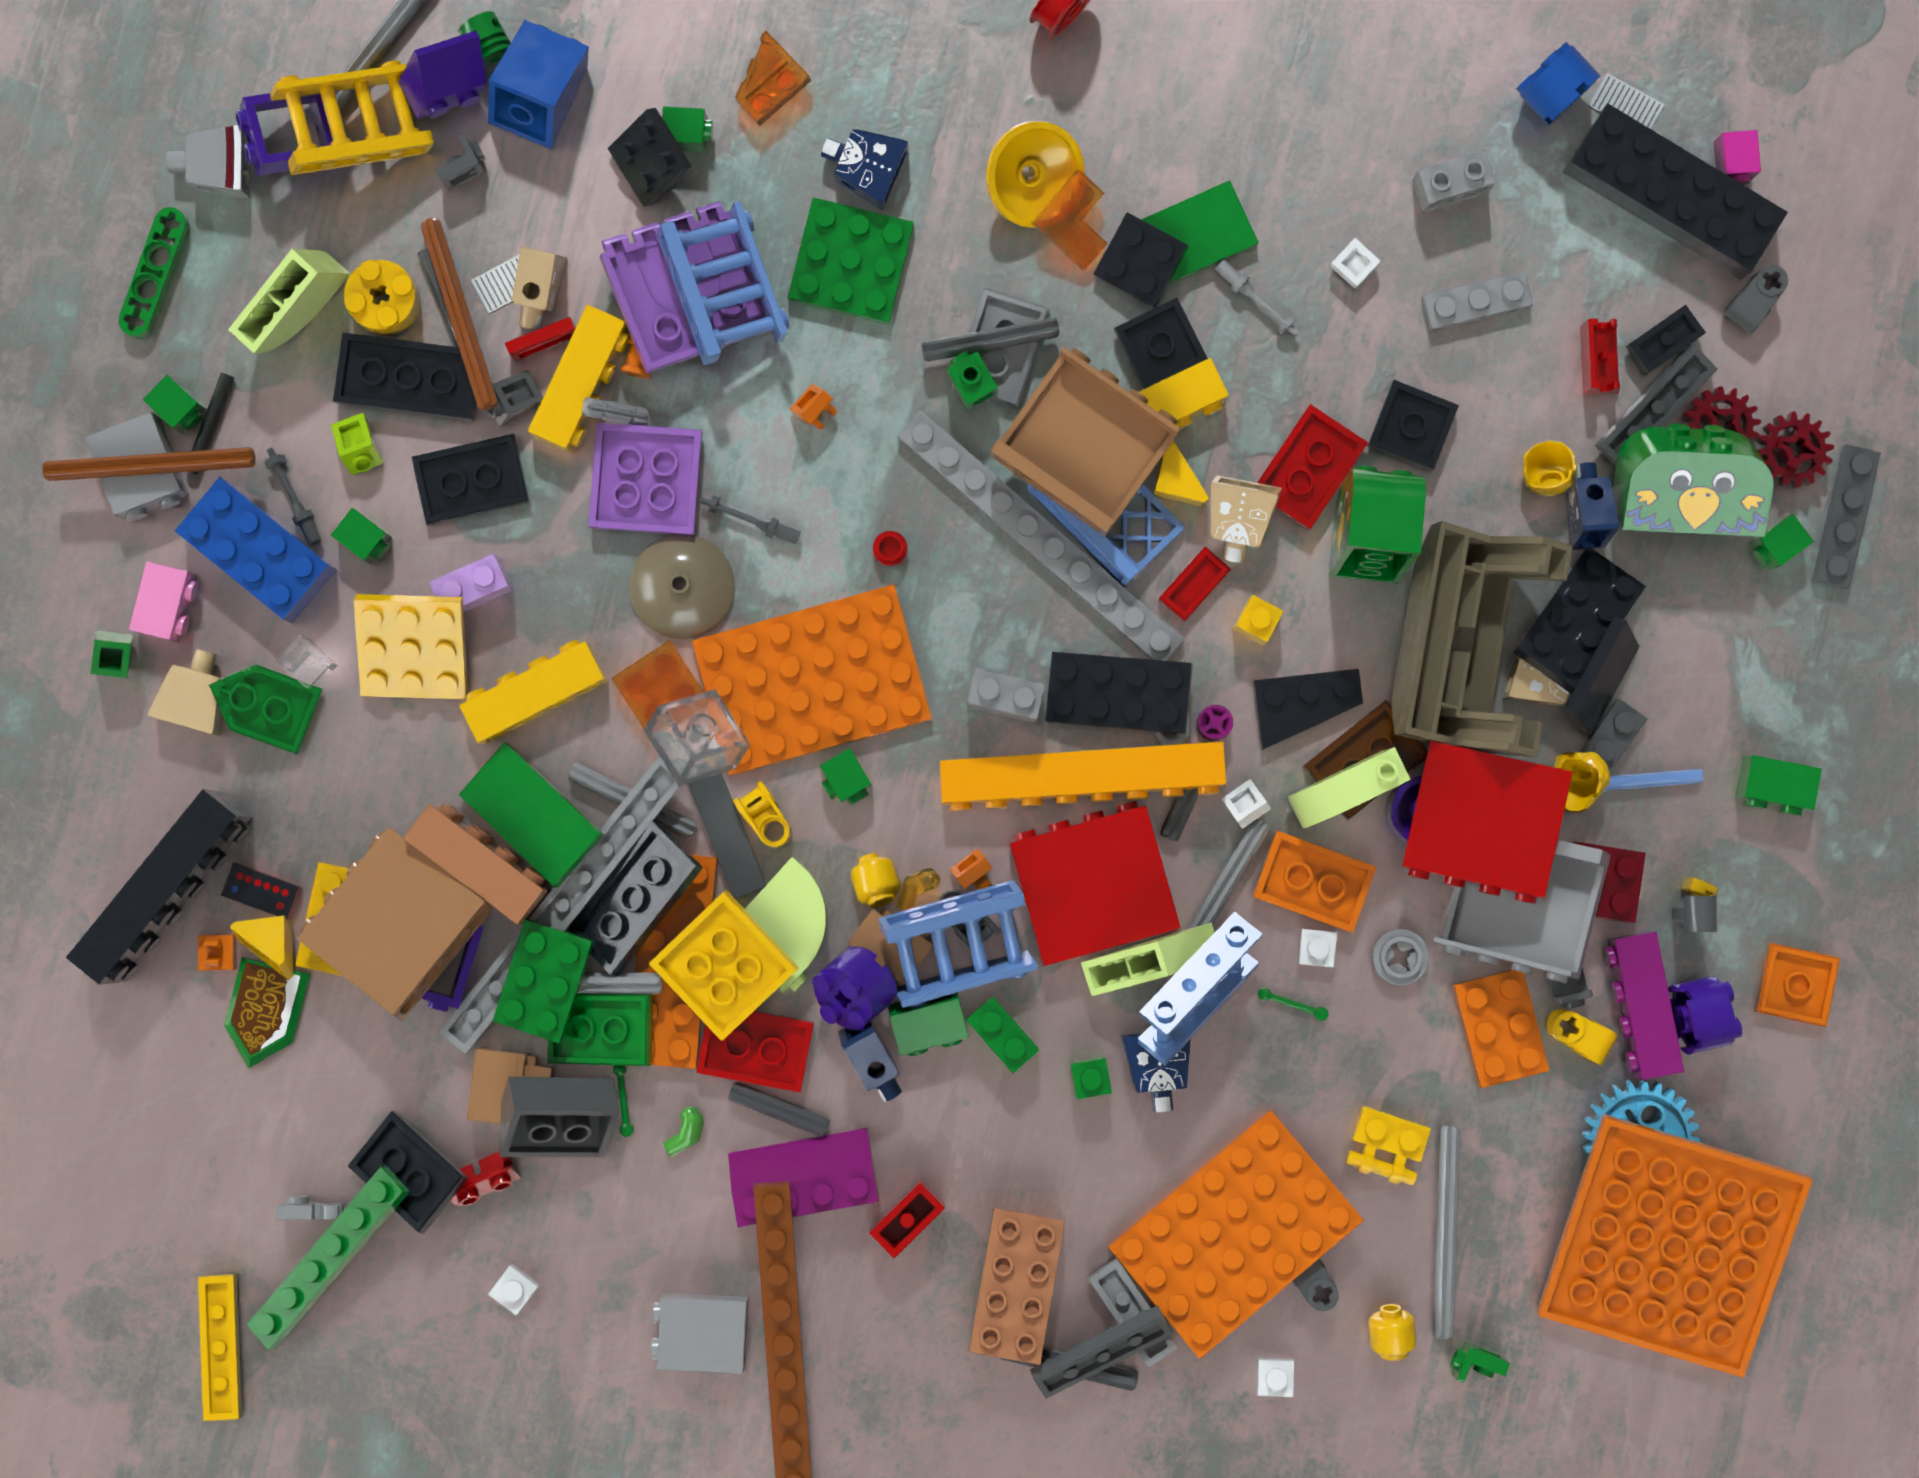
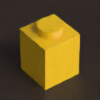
M1252 595L1245 604L1232 630L1264 646L1270 639L1284 611Z

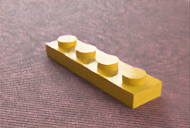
M237 1274L201 1275L198 1277L203 1421L240 1419L242 1417Z

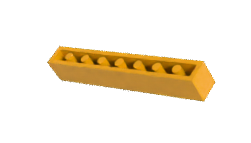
M1223 742L940 761L942 803L944 806H951V811L972 810V804L986 803V809L1007 808V802L1021 801L1022 807L1041 806L1042 799H1056V804L1078 803L1077 797L1091 796L1092 802L1113 801V795L1127 794L1128 800L1147 799L1148 792H1162L1163 797L1184 796V790L1198 789V795L1219 794V788L1226 787Z

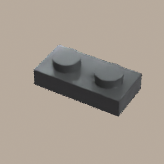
M1620 698L1616 699L1596 727L1592 737L1588 738L1579 752L1597 753L1606 762L1608 770L1611 772L1648 718Z

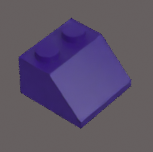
M476 30L413 51L398 83L417 119L428 115L431 118H436L445 114L449 108L458 105L465 108L479 101V96L487 81L480 37Z

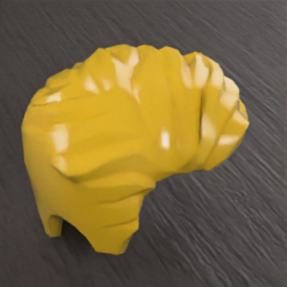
M1566 752L1554 758L1553 767L1573 771L1565 810L1571 813L1586 811L1609 785L1611 777L1606 762L1595 752Z

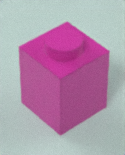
M1758 130L1723 132L1714 141L1716 169L1743 185L1749 184L1750 180L1761 172Z

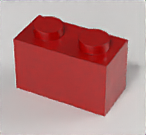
M920 1179L870 1228L869 1234L895 1259L945 1209L946 1204Z

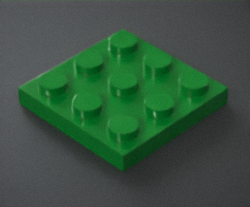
M813 197L787 297L788 300L889 325L914 222Z

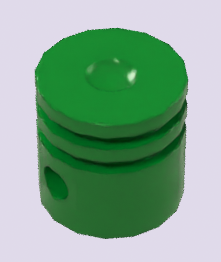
M487 11L471 17L458 30L460 35L477 31L480 37L485 70L496 67L511 44L495 12Z

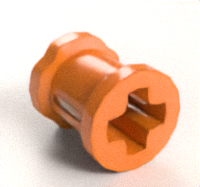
M629 337L628 344L630 347L626 363L621 366L620 372L649 380L652 374H646L632 337Z

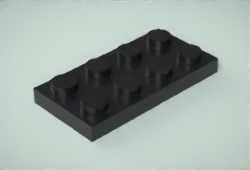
M342 333L333 396L334 403L474 421L476 401L459 347Z
M1588 546L1569 571L1567 581H1563L1513 653L1572 694L1612 619L1615 616L1624 619L1646 586Z
M1052 652L1045 721L1048 723L1187 734L1193 664Z
M652 821L567 930L572 934L595 941L591 955L609 975L618 976L703 867L660 823Z

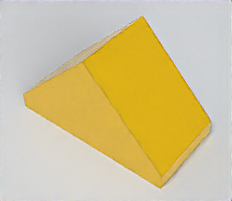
M1173 441L1162 456L1153 494L1157 497L1202 507L1207 504L1209 497Z
M284 915L238 921L230 926L239 943L288 981L294 976L293 929Z

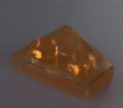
M767 31L761 35L759 50L755 59H751L746 70V79L741 82L735 96L737 103L759 126L811 82L809 74Z

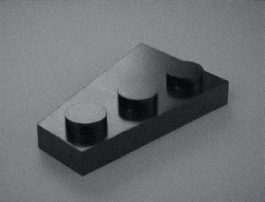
M1359 669L1253 681L1261 751L1363 704Z

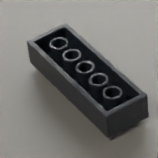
M1608 103L1597 115L1563 171L1566 175L1740 280L1753 271L1788 213L1786 210Z
M202 789L66 958L99 985L120 983L121 980L126 982L136 972L138 968L136 962L143 953L149 954L160 942L161 938L158 934L166 925L172 926L182 915L183 910L180 907L189 897L191 899L195 898L206 884L203 879L210 870L216 871L226 861L228 855L225 852L233 842L238 844L248 834L250 830L248 824L253 817L222 792Z

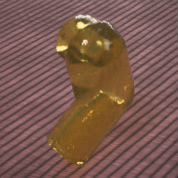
M923 868L907 875L903 881L896 908L903 910L914 908L917 895L934 890L940 885V875L931 868Z

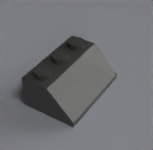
M508 1077L501 1100L500 1157H604L620 1113L613 1078Z

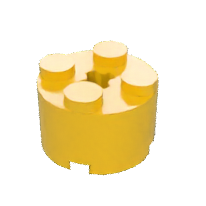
M366 260L351 273L345 285L344 302L348 312L366 331L374 335L386 337L405 331L413 325L419 315L421 299L417 285L408 273L396 263L387 260ZM386 293L389 296V300L387 302L382 300L379 303L376 300L377 297Z

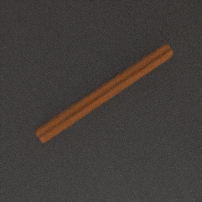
M428 218L421 223L422 234L473 395L480 410H490L497 406L498 400L445 233L438 218Z
M245 447L45 461L42 469L44 479L48 481L251 468L255 466L256 456L254 449Z

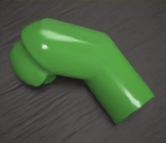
M687 1107L683 1109L680 1114L682 1123L679 1134L663 1142L670 1157L699 1142L704 1120L697 1108Z

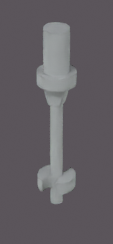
M1224 259L1215 268V271L1232 285L1231 290L1235 293L1240 292L1248 297L1250 296L1281 324L1277 331L1282 335L1287 330L1294 336L1300 332L1292 325L1296 318L1290 315L1285 319L1259 296L1248 279L1250 277L1247 274L1243 273L1241 275Z

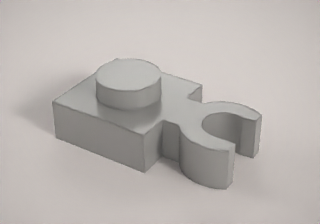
M307 1195L287 1196V1201L276 1205L277 1220H335L343 1212V1203L309 1202V1196Z

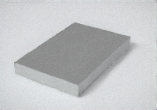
M983 287L969 333L1047 319L1050 308ZM1039 341L978 352L998 386V394L988 400L1018 409Z

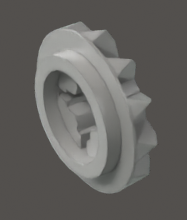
M1395 929L1386 932L1375 943L1372 960L1375 971L1386 982L1394 985H1409L1419 980L1425 973L1429 963V951L1424 940L1415 932L1406 929ZM1392 944L1398 947L1400 951L1414 950L1405 958L1406 966L1409 970L1402 967L1400 963L1387 964L1395 956Z

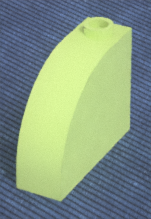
M291 249L228 330L254 354L271 351L302 330L323 309L350 273L325 250Z
M1393 747L1365 758L1287 796L1301 827L1307 828L1358 806L1411 779L1396 748Z
M791 857L745 908L750 916L799 967L778 988L783 993L789 988L795 992L809 977L804 971L819 953L827 929V908L821 888L812 874L798 860Z
M1212 923L1161 936L1081 962L1091 997L1176 974L1215 933Z

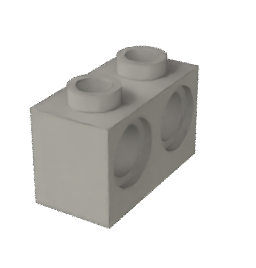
M1486 150L1420 169L1412 179L1422 213L1489 193L1496 183Z

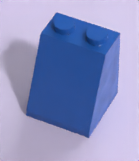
M524 20L489 78L488 123L552 149L586 73L589 46L582 44L576 39L553 32L543 25H537Z

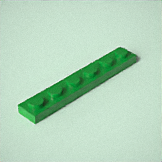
M380 1167L248 1322L247 1326L268 1350L277 1349L409 1194L410 1191L388 1167Z

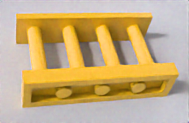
M395 60L383 63L379 68L299 79L296 75L280 78L274 84L270 97L271 101L286 99L298 143L296 151H293L288 160L291 175L427 154L434 144L431 130L419 132V129L414 127L407 98L398 83L407 64H401V61ZM389 84L401 129L398 135L386 137L384 133H381L369 90L370 86ZM355 89L367 134L364 140L351 142V139L346 137L335 95L336 91ZM321 94L333 140L329 146L317 147L316 144L312 143L300 97Z

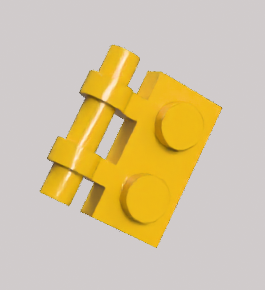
M1362 1105L1351 1139L1363 1143L1364 1147L1361 1154L1349 1150L1345 1164L1357 1167L1358 1172L1367 1175L1372 1172L1387 1177L1388 1182L1397 1185L1403 1182L1413 1186L1416 1181L1417 1172L1406 1169L1405 1163L1407 1158L1421 1162L1431 1128ZM1379 1148L1394 1153L1392 1164L1375 1159L1376 1149Z

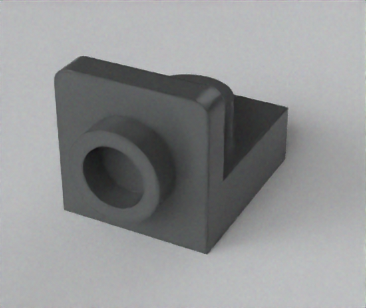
M465 134L458 136L466 155L462 157L460 155L452 156L442 163V167L436 169L447 191L485 173L480 163L485 160L484 154L477 141L475 140L470 143Z
M525 370L493 383L498 404L486 411L491 418H495L499 426H503L508 423L511 417L539 406L543 396L529 371Z
M1583 967L1579 980L1568 977L1567 983L1547 979L1552 1003L1563 1004L1564 1009L1585 1005V998L1593 997L1592 989L1587 988Z

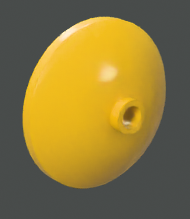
M1043 121L1021 123L1008 130L995 144L989 156L986 169L987 190L995 208L1010 222L1028 228L1046 227L1064 218L1077 203L1085 179L1084 159L1074 138L1063 128ZM1028 166L1030 172L1028 177L1024 178L1022 172Z

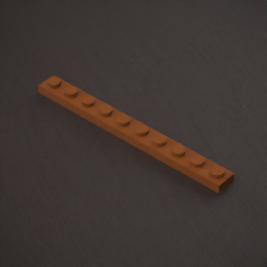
M790 1181L754 1183L775 1478H812Z

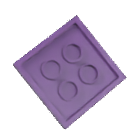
M597 422L588 527L590 529L695 536L702 430Z

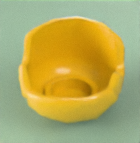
M1549 440L1535 444L1523 457V477L1526 487L1539 496L1552 497L1565 493L1576 479L1575 455L1563 442Z

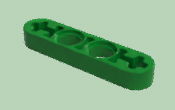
M163 208L155 216L119 314L118 322L121 330L134 339L146 338L153 331L189 233L190 224L188 218L176 208ZM175 216V220L180 223L178 229L172 228L170 230L168 238L174 242L173 246L163 240H158L160 235L165 239L167 238L169 229L164 223L166 220L172 221ZM158 248H165L169 252L167 263L155 266L151 260L152 253ZM148 280L155 281L157 285L156 294L152 298H142L139 292L142 283ZM137 300L145 306H150V310L147 311L142 307L140 318L144 321L142 327L136 326L133 331V326L129 324L130 318H137L140 308L134 305Z

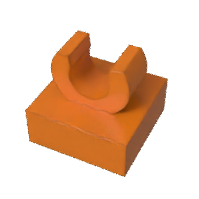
M813 383L789 408L800 420L809 425L812 424L819 429L825 427L819 421V415L823 410H826L833 416L837 414L835 407L829 404L833 398L824 389Z
M978 848L950 868V871L964 889L971 884H974L978 890L993 886L985 876L993 867Z
M198 935V971L237 970L235 935Z

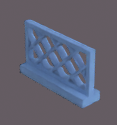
M1030 484L1026 488L1123 587L1132 581L1147 564L1185 529V526L1144 484H1142L1136 494H1140L1145 499V512L1127 511L1126 507L1120 515L1121 535L1107 534L1105 537ZM1151 506L1156 512H1151ZM1127 517L1145 518V536L1127 535ZM1151 518L1164 519L1173 530L1166 537L1151 536ZM1115 541H1121V547ZM1127 541L1146 542V556L1138 564L1127 554ZM1151 542L1159 543L1151 550Z

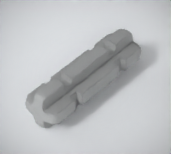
M589 397L583 400V407L581 409L582 414L587 417L640 426L647 424V417L649 415L646 408Z

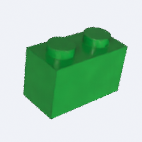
M1756 755L1743 756L1735 798L1746 800L1745 806L1766 810L1769 804L1781 807L1780 813L1802 816V811H1813L1815 809L1822 769Z
M957 992L929 1000L920 1007L902 1008L899 1002L888 1006L889 1017L900 1055L917 1056L927 1052L928 1048L939 1045L952 1047L960 1044L962 1039L969 1038Z
M993 995L966 1018V1021L1012 1073H1015L1040 1050Z

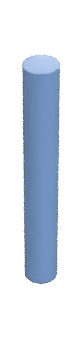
M1702 769L1610 776L1609 785L1604 791L1703 783Z

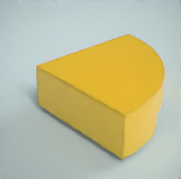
M1685 877L1681 887L1683 892L1693 896H1717L1719 891L1717 887L1695 877Z

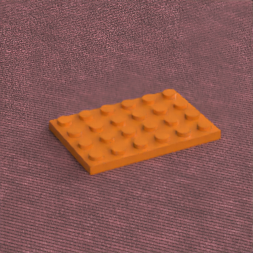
M894 584L692 640L729 776L932 720Z
M1270 1110L1108 1246V1248L1152 1302L1159 1306L1163 1315L1197 1357L1202 1359L1364 1222V1219Z

